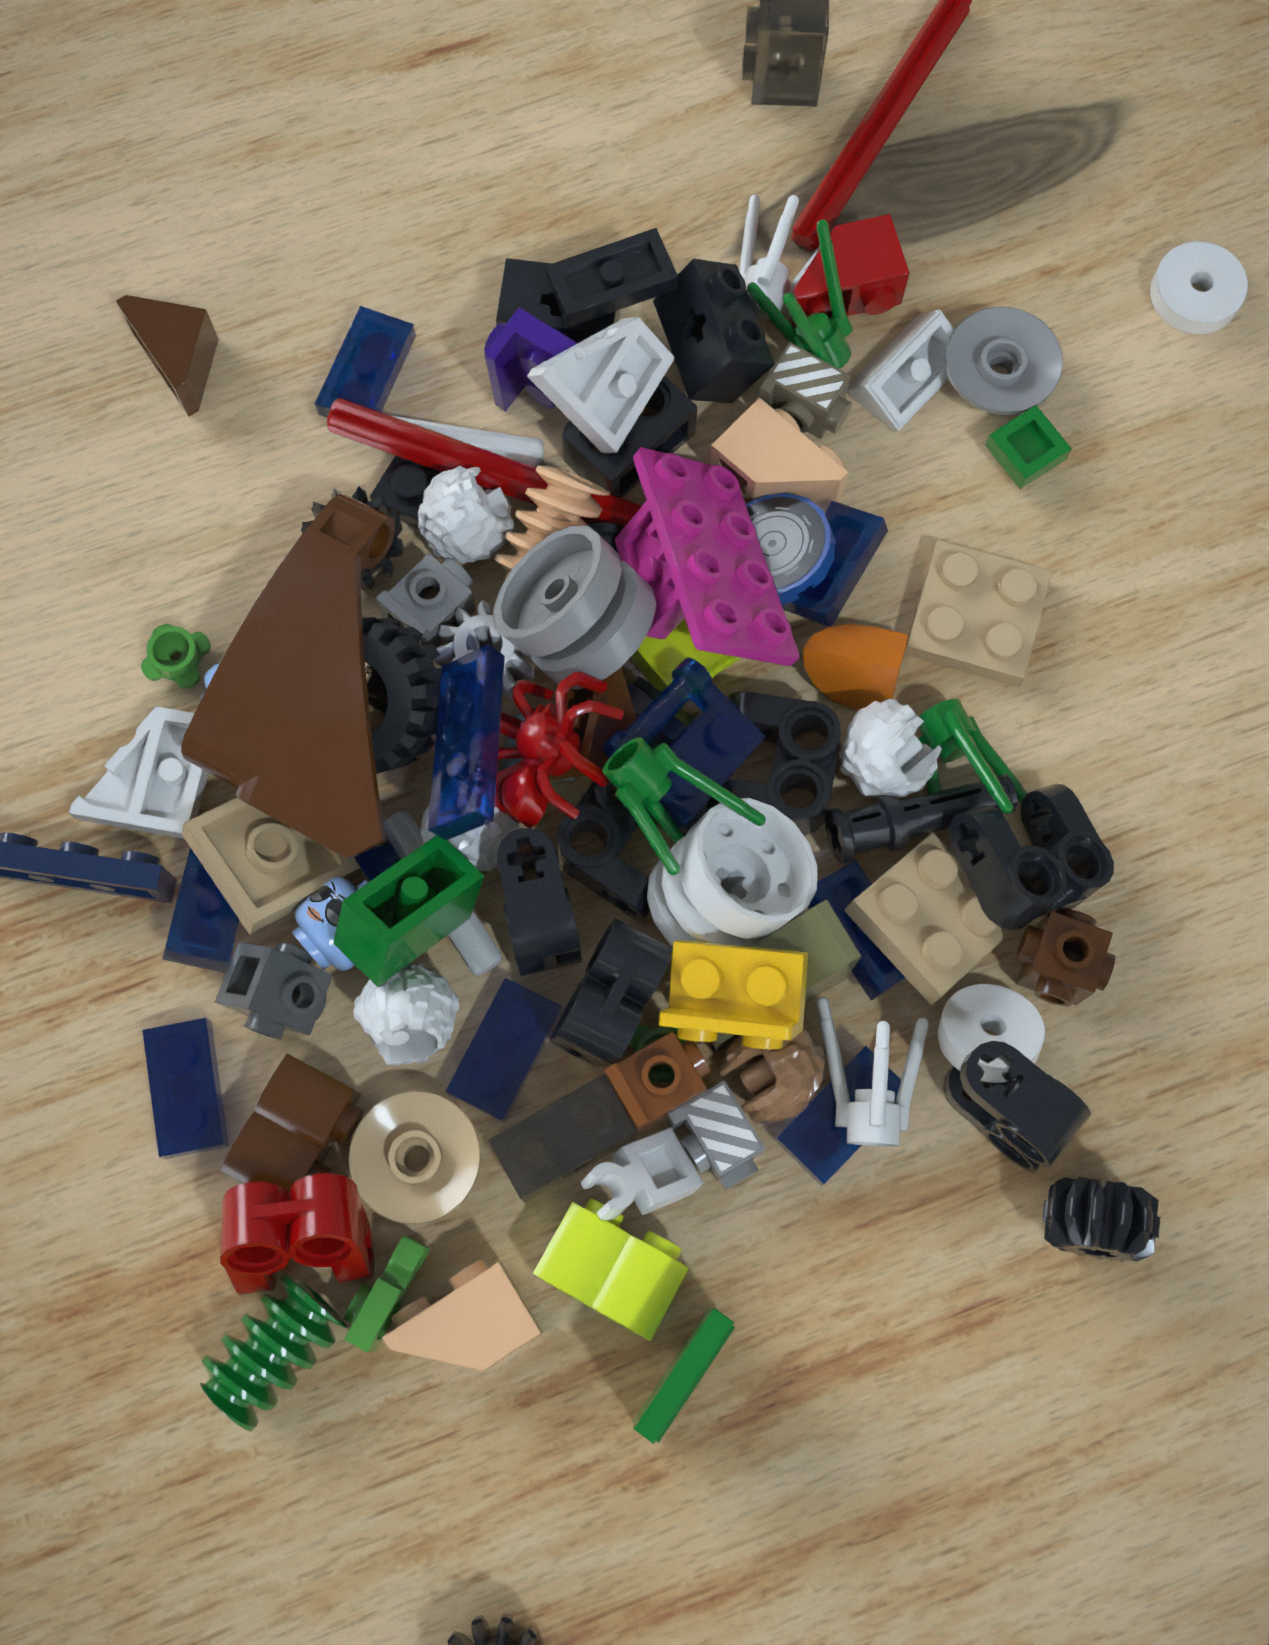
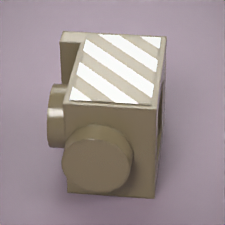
M790 342L760 386L759 397L773 409L779 408L790 414L797 422L800 432H808L822 439L827 430L836 434L849 414L852 402L846 399L851 375Z

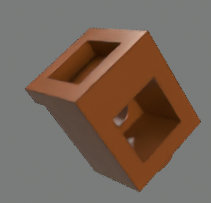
M674 1031L619 1063H614L604 1069L607 1082L637 1133L706 1092L707 1088L701 1078L711 1073L696 1043L689 1040L680 1043ZM656 1065H666L673 1071L674 1081L666 1088H657L649 1081V1071Z

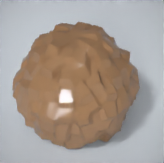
M803 1030L802 1033L792 1040H783V1048L781 1049L751 1048L742 1045L743 1035L735 1038L722 1059L723 1065L721 1066L720 1074L723 1077L734 1069H741L739 1073L741 1080L747 1090L753 1094L754 1098L740 1107L749 1114L755 1123L766 1120L770 1123L785 1121L800 1115L807 1108L808 1102L815 1097L816 1090L820 1088V1083L824 1078L825 1061L823 1055L825 1053L821 1046H815L806 1030Z

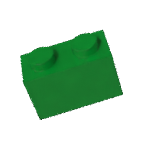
M439 833L343 900L333 944L379 987L471 918L485 875Z

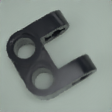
M745 691L730 693L727 697L722 721L723 729L739 737L777 743L773 768L768 785L734 779H716L713 781L740 799L751 798L775 807L791 819L804 836L817 831L825 823V814L829 810L840 752L841 727L836 713L827 705L816 701H805ZM815 731L820 733L826 742L821 747L806 750L795 744L793 739L801 732ZM804 788L815 796V801L806 808L795 809L783 802L782 797L791 789ZM708 795L706 808L709 810L720 804V802Z
M609 780V783L604 787L594 781L575 806L580 811L578 817L571 819L566 815L561 821L557 833V859L561 868L569 876L578 880L627 915L644 921L651 912L647 901L649 879L618 858V855L639 826L625 806L617 805L609 799L606 791L613 785ZM673 783L668 792L659 800L675 821L684 837L690 828L708 811L702 803ZM648 811V813H649V815L651 816L652 820L654 821L655 825H657L658 827L661 828V826L657 823V821L654 819V817H653V816L650 814V812ZM581 832H592L603 840L605 848L597 855L583 856L572 848L570 842L575 835Z
M1054 784L1031 791L1022 800L1020 809L1021 820L1034 846H1024L1021 848L1008 821L1001 811L993 806L984 805L955 815L951 821L949 835L953 851L978 897L981 909L989 920L1001 928L1008 930L1022 929L1035 918L1047 915L1050 911L1059 913L1061 909L1072 910L1110 882L1114 874V861L1109 849L1101 841L1078 797L1070 788L1063 784Z
M519 828L510 832L501 841L497 850V864L506 900L503 901L505 916L520 976L582 963L581 947L568 889L567 887L564 888L556 850L551 839L542 831L534 828ZM524 845H531L533 852H524L519 855L518 848ZM535 868L538 878L525 881L523 871Z
M614 918L602 935L588 963L585 976L567 1003L549 1041L568 1054L600 1067L617 1063L640 1023L645 1004L655 992L670 963L673 949Z
M990 1041L980 1044L965 1057L961 1065V1071L952 1066L944 1078L943 1090L945 1097L953 1109L980 1130L1002 1154L1030 1172H1036L1040 1165L1050 1168L1091 1115L1089 1107L1070 1088L1046 1074L1016 1048L1005 1042ZM996 1058L1001 1059L1007 1065L1003 1069L1002 1076L1008 1082H984L982 1085L980 1080L984 1075V1071L977 1064L979 1059L988 1064ZM963 1090L967 1092L972 1100H968L962 1095Z

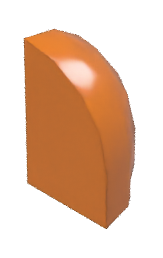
M844 624L830 626L813 634L803 646L804 668L813 685L830 700L849 708L860 710L866 708L874 701L881 703L887 699H893L909 635L866 625Z

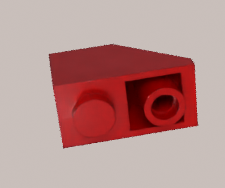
M891 214L834 226L830 236L833 243L846 315L851 316L860 313L877 315L889 311L896 305H901L910 272ZM819 249L795 286L793 295L807 317L816 313H825L830 319L833 315ZM790 315L789 319L791 325L793 326V328H797L795 322L793 321Z

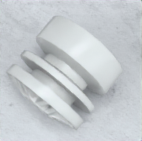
M741 798L766 817V822L763 826H756L720 803L709 809L690 828L687 835L678 840L670 850L680 866V871L677 875L669 874L659 859L649 875L647 901L655 925L671 946H673L674 941L681 939L751 947L794 920L808 908L817 890L818 867L810 843L791 819L771 805L751 798Z

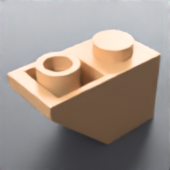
M760 397L711 445L709 464L719 465L733 471L739 482L740 491L746 504L764 495L791 493L809 498L817 506H834L842 498L849 472L844 468L839 456L827 446H817L800 432L797 422L790 414L779 408L773 409Z
M480 1259L448 1280L454 1291L431 1305L426 1296H423L394 1314L391 1319L396 1329L383 1336L382 1339L389 1350L484 1371L542 1334L543 1330L504 1265L498 1262L487 1268L483 1259Z

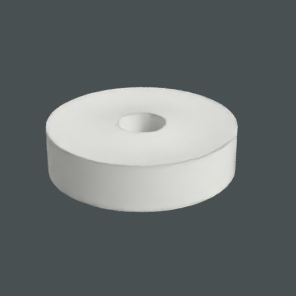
M1194 241L1181 244L1164 256L1152 278L1150 296L1158 315L1173 328L1190 334H1208L1222 329L1233 320L1246 298L1248 281L1242 264L1227 249L1209 242ZM1191 284L1201 285L1206 292L1197 291Z
M977 984L960 989L948 999L941 1015L937 1036L944 1056L956 1069L961 1071V1065L965 1057L980 1044L990 1041L1005 1042L1011 1045L1035 1064L1044 1043L1045 1027L1038 1010L1024 996L999 985ZM984 1030H991L998 1035H990L986 1033ZM996 1058L989 1064L979 1059L977 1064L984 1071L980 1081L991 1083L1008 1082L1002 1076L1003 1069L1007 1065L1001 1059Z

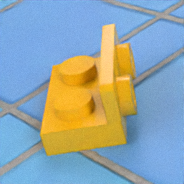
M681 939L674 941L669 1007L660 1011L659 1026L678 1028L677 1037L683 1040L712 1042L717 1041L718 1033L743 1035L742 1045L747 1047L783 1048V1040H792L803 1032L809 952Z

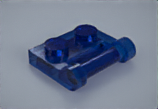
M687 657L672 671L673 680L625 732L616 731L603 745V750L607 757L610 758L622 745L637 737L643 738L648 744L681 707L691 699L701 711L669 747L681 760L722 786L766 736L712 683V677L707 669L698 661ZM670 771L667 776L672 780V785L659 802L675 821L678 828L687 825L711 797Z

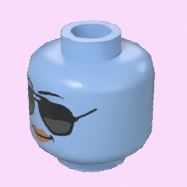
M334 877L295 909L294 916L298 927L292 931V934L323 971L330 965L340 971H347L355 966L333 944L343 900L368 883L366 880L355 888L347 879Z

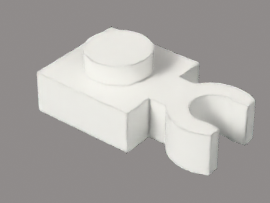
M672 1127L622 1146L611 1157L613 1162L598 1164L581 1181L584 1189L591 1188L594 1185H603L612 1193L613 1199L608 1201L597 1212L600 1220H612L618 1217L633 1200L641 1214L645 1215L692 1195L704 1184Z

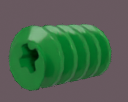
M285 1273L280 1277V1280L288 1297L282 1301L265 1293L260 1298L269 1317L265 1321H261L248 1314L241 1318L249 1338L243 1342L226 1334L221 1339L230 1358L225 1363L209 1355L202 1359V1363L210 1377L206 1383H200L204 1393L221 1412L247 1431H253L259 1422L253 1405L270 1411L277 1405L278 1399L272 1384L287 1390H291L296 1385L297 1377L291 1363L304 1369H311L315 1365L317 1359L309 1342L323 1348H330L335 1343L336 1339L328 1322L330 1321L339 1326L349 1328L341 1316L314 1289L305 1282Z

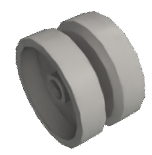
M570 526L550 534L531 548L514 566L499 590L493 614L495 628L525 656H531V660L558 685L560 681L574 672H583L597 679L604 680L620 669L638 650L651 628L657 604L653 588L624 561H620L619 554L589 526ZM576 685V686L572 687L571 689L579 690V689H582L583 687H580V686H577V685Z

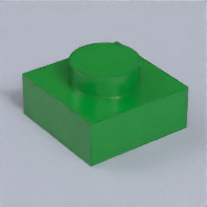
M1037 405L989 434L985 444L1019 489H1022L1067 460L1072 450Z

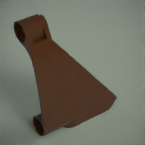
M339 494L326 504L303 532L252 606L228 647L193 715L182 740L181 754L183 759L236 787L235 795L240 800L346 859H352L386 841L369 716L362 625L361 570H372L373 566L377 565L386 556L394 538L395 518L350 496Z

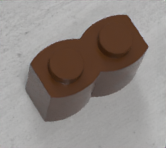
M287 1053L265 1087L254 1112L233 1143L220 1171L242 1183H274L285 1188L287 1191H290L295 1181L305 1176L317 1173H330L331 1168L324 1165L329 1151L336 1141L346 1144L362 1118L364 1110L356 1106L361 1093Z

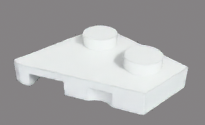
M639 317L623 318L532 368L527 377L602 453H617L675 357Z
M156 706L137 727L134 739L129 744L120 747L105 764L108 771L84 799L78 796L73 801L69 814L76 820L184 839L182 836L183 825L185 822L198 816L208 777V772L183 759L181 754L182 740L194 713Z

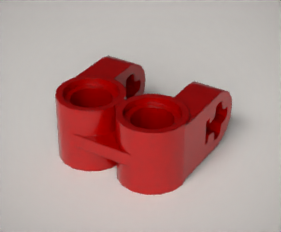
M317 1173L295 1181L290 1191L277 1184L268 1182H247L228 1189L223 1196L220 1264L225 1268L238 1295L275 1290L277 1271L285 1268L289 1263V1259H293L304 1266L316 1268L331 1267L338 1283L372 1279L374 1275L372 1232L354 1181L343 1175Z

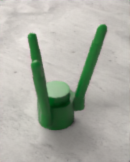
M823 219L817 222V232L833 315L830 319L825 313H816L807 317L794 295L786 293L783 296V302L797 326L795 330L755 282L748 284L747 291L787 340L788 344L791 342L832 366L841 369L851 357V349L845 337L853 331V327L845 313L829 225Z
M955 698L940 702L919 716L924 722L919 726L922 736L918 740L933 750L940 746L942 750L939 755L944 763L966 756L991 797L994 798L1001 811L1006 814L1012 812L1013 804L993 771L997 776L1007 774L1015 786L1017 800L1022 804V800L1027 794L1026 790L983 736L974 717H968L960 699ZM937 769L926 782L928 794L942 790Z
M637 737L622 745L604 765V775L617 788L615 796L631 812L652 849L671 875H677L680 871V866L648 813L649 811L673 842L676 843L684 837L675 821L659 802L672 785V780L667 776L668 772H674L756 826H763L766 822V817L762 813L681 760L666 743H662L653 750L643 738Z

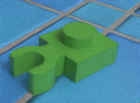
M402 1236L381 1278H377L372 1288L363 1284L352 1299L344 1316V1320L352 1325L344 1340L367 1353L377 1351L383 1340L382 1337L386 1335L393 1322L391 1317L402 1306L409 1293L408 1289L423 1266L431 1249L410 1237Z

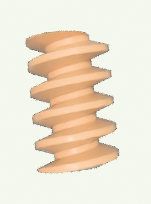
M538 465L535 471L546 481L548 486L546 490L527 488L525 492L538 507L536 512L516 511L515 516L528 529L525 534L506 533L504 538L517 549L515 556L496 554L494 560L507 571L503 579H507L514 566L531 548L550 534L570 526H588L580 517L598 518L602 508L592 498L591 494L609 495L610 492L566 469Z

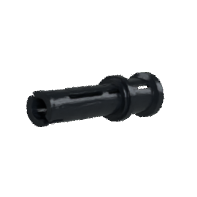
M1007 774L998 775L996 778L1013 804L1012 812H1015V806L1018 805L1015 786ZM982 781L901 801L896 797L886 795L876 798L872 806L844 813L839 808L830 809L825 814V827L828 842L835 859L840 864L851 862L854 854L881 847H886L889 851L902 849L903 845H906L911 837L950 828L954 816L961 812L984 805L993 806L999 811L1001 809L994 798L991 797Z

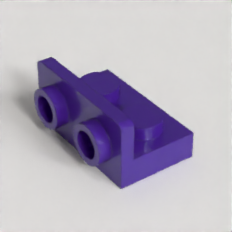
M519 307L507 324L501 322L492 330L484 347V356L495 405L507 411L526 387L527 393L537 403L545 408L554 409L556 405L527 375L532 368L578 343Z

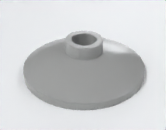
M992 307L973 313L956 327L946 349L945 364L951 384L964 400L976 408L989 413L1013 415L1023 413L1035 405L1039 406L1052 394L1062 373L1063 357L1056 336L1039 318L1016 308ZM1002 366L1009 374L997 373L991 367Z

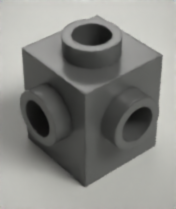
M238 942L214 1003L248 1016L244 1027L261 1035L277 1040L282 1039L285 1030L310 1035L315 1021L321 1016L325 1008L326 992L333 975L310 965L312 961L311 955L299 947L277 942L274 949L272 947Z

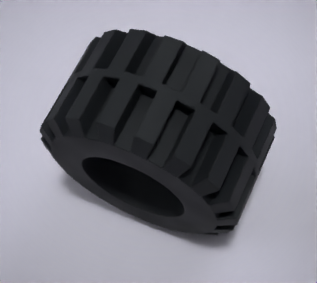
M367 617L362 618L364 660L381 676L388 698L387 710L382 723L374 732L371 731L376 774L417 761L416 755L427 753L436 744L431 735L443 732L448 721L439 716L440 709L451 707V693H442L441 682L450 679L446 667L436 668L433 660L440 656L434 645L419 644L423 636L421 632L414 627L400 628L401 621Z

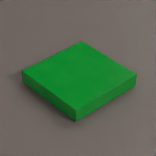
M715 1308L707 1309L634 1418L633 1429L653 1444L656 1441L660 1442L735 1329L733 1326L735 1322Z

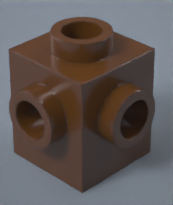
M1061 909L1059 913L1050 911L1035 926L1027 925L1016 953V961L1023 964L1016 984L1034 990V995L1037 998L1048 1003L1066 1007L1072 1004L1078 1005L1094 994L1096 989L1103 991L1110 980L1116 956L1107 951L1113 932L1096 927V919L1083 912L1071 909ZM1063 950L1077 954V961L1069 960L1064 955Z

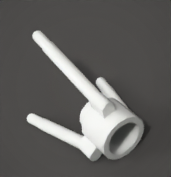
M752 195L749 199L748 212L746 214L739 272L745 280L746 290L749 283L755 282L780 311L789 314L783 302V296L786 293L794 294L795 286L820 247L816 249L792 283H790L788 278L789 270L784 264L779 262L799 204V198L796 195H791L779 220L767 257L760 258L756 265H753L760 197ZM748 293L757 318L770 320Z
M819 997L816 1001L820 1020L819 1024L836 1102L835 1127L847 1128L848 1144L882 1147L900 1146V1131H908L909 1106L925 1046L924 1042L929 1026L928 1020L919 1018L916 1022L896 1102L895 1092L887 1090L890 1025L886 1021H881L877 1024L872 1089L855 1090V1102H851L829 1001L826 997Z

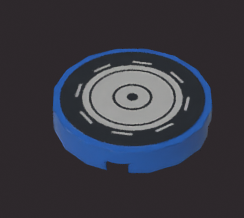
M791 493L764 495L745 504L756 529V535L768 569L773 576V582L781 605H786L799 599L798 593L805 591L810 585L814 589L825 579L835 559L836 542L824 511L809 498Z

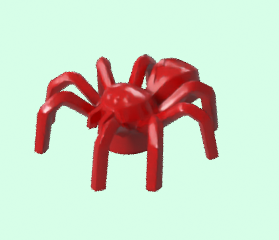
M574 672L558 684L555 692L556 705L550 703L547 706L538 705L535 712L525 699V694L529 693L545 700H550L554 691L529 680H520L513 687V701L526 721L524 722L503 712H497L491 716L490 723L495 731L515 739L517 748H491L485 751L479 764V773L491 782V801L496 808L510 816L516 823H522L527 828H532L540 822L548 802L571 819H576L580 811L554 791L549 781V776H561L574 766L602 787L609 783V779L604 775L603 770L580 754L581 741L579 735L573 730L574 724L578 716L589 712L615 720H622L624 711L621 708L596 700H587L572 706L568 710L567 693L572 687L577 685L603 693L607 690V682L583 672ZM522 758L520 762L498 773L491 769L494 759Z

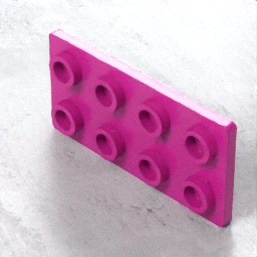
M640 447L634 454L633 460L647 501L614 540L620 560L633 568L654 590L657 605L652 626L646 636L665 639L685 618L693 644L698 650L792 666L800 658L791 633L790 624L786 619L777 594L773 576L768 569L759 544L756 529L750 519L741 494L739 482L733 471L719 465H710L679 457L672 453H663Z

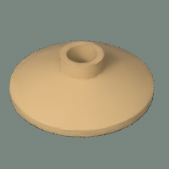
M423 1091L399 1093L375 1105L357 1126L349 1150L351 1178L357 1185L362 1200L377 1214L403 1224L429 1223L454 1211L471 1192L479 1173L481 1161L478 1136L466 1114L450 1100L440 1095ZM416 1147L425 1148L429 1153V1163L421 1171H411L406 1164L407 1154Z

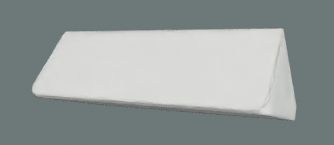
M940 309L918 315L849 385L847 392L855 401L894 432L899 431L949 379L945 364V354L950 337L955 329Z

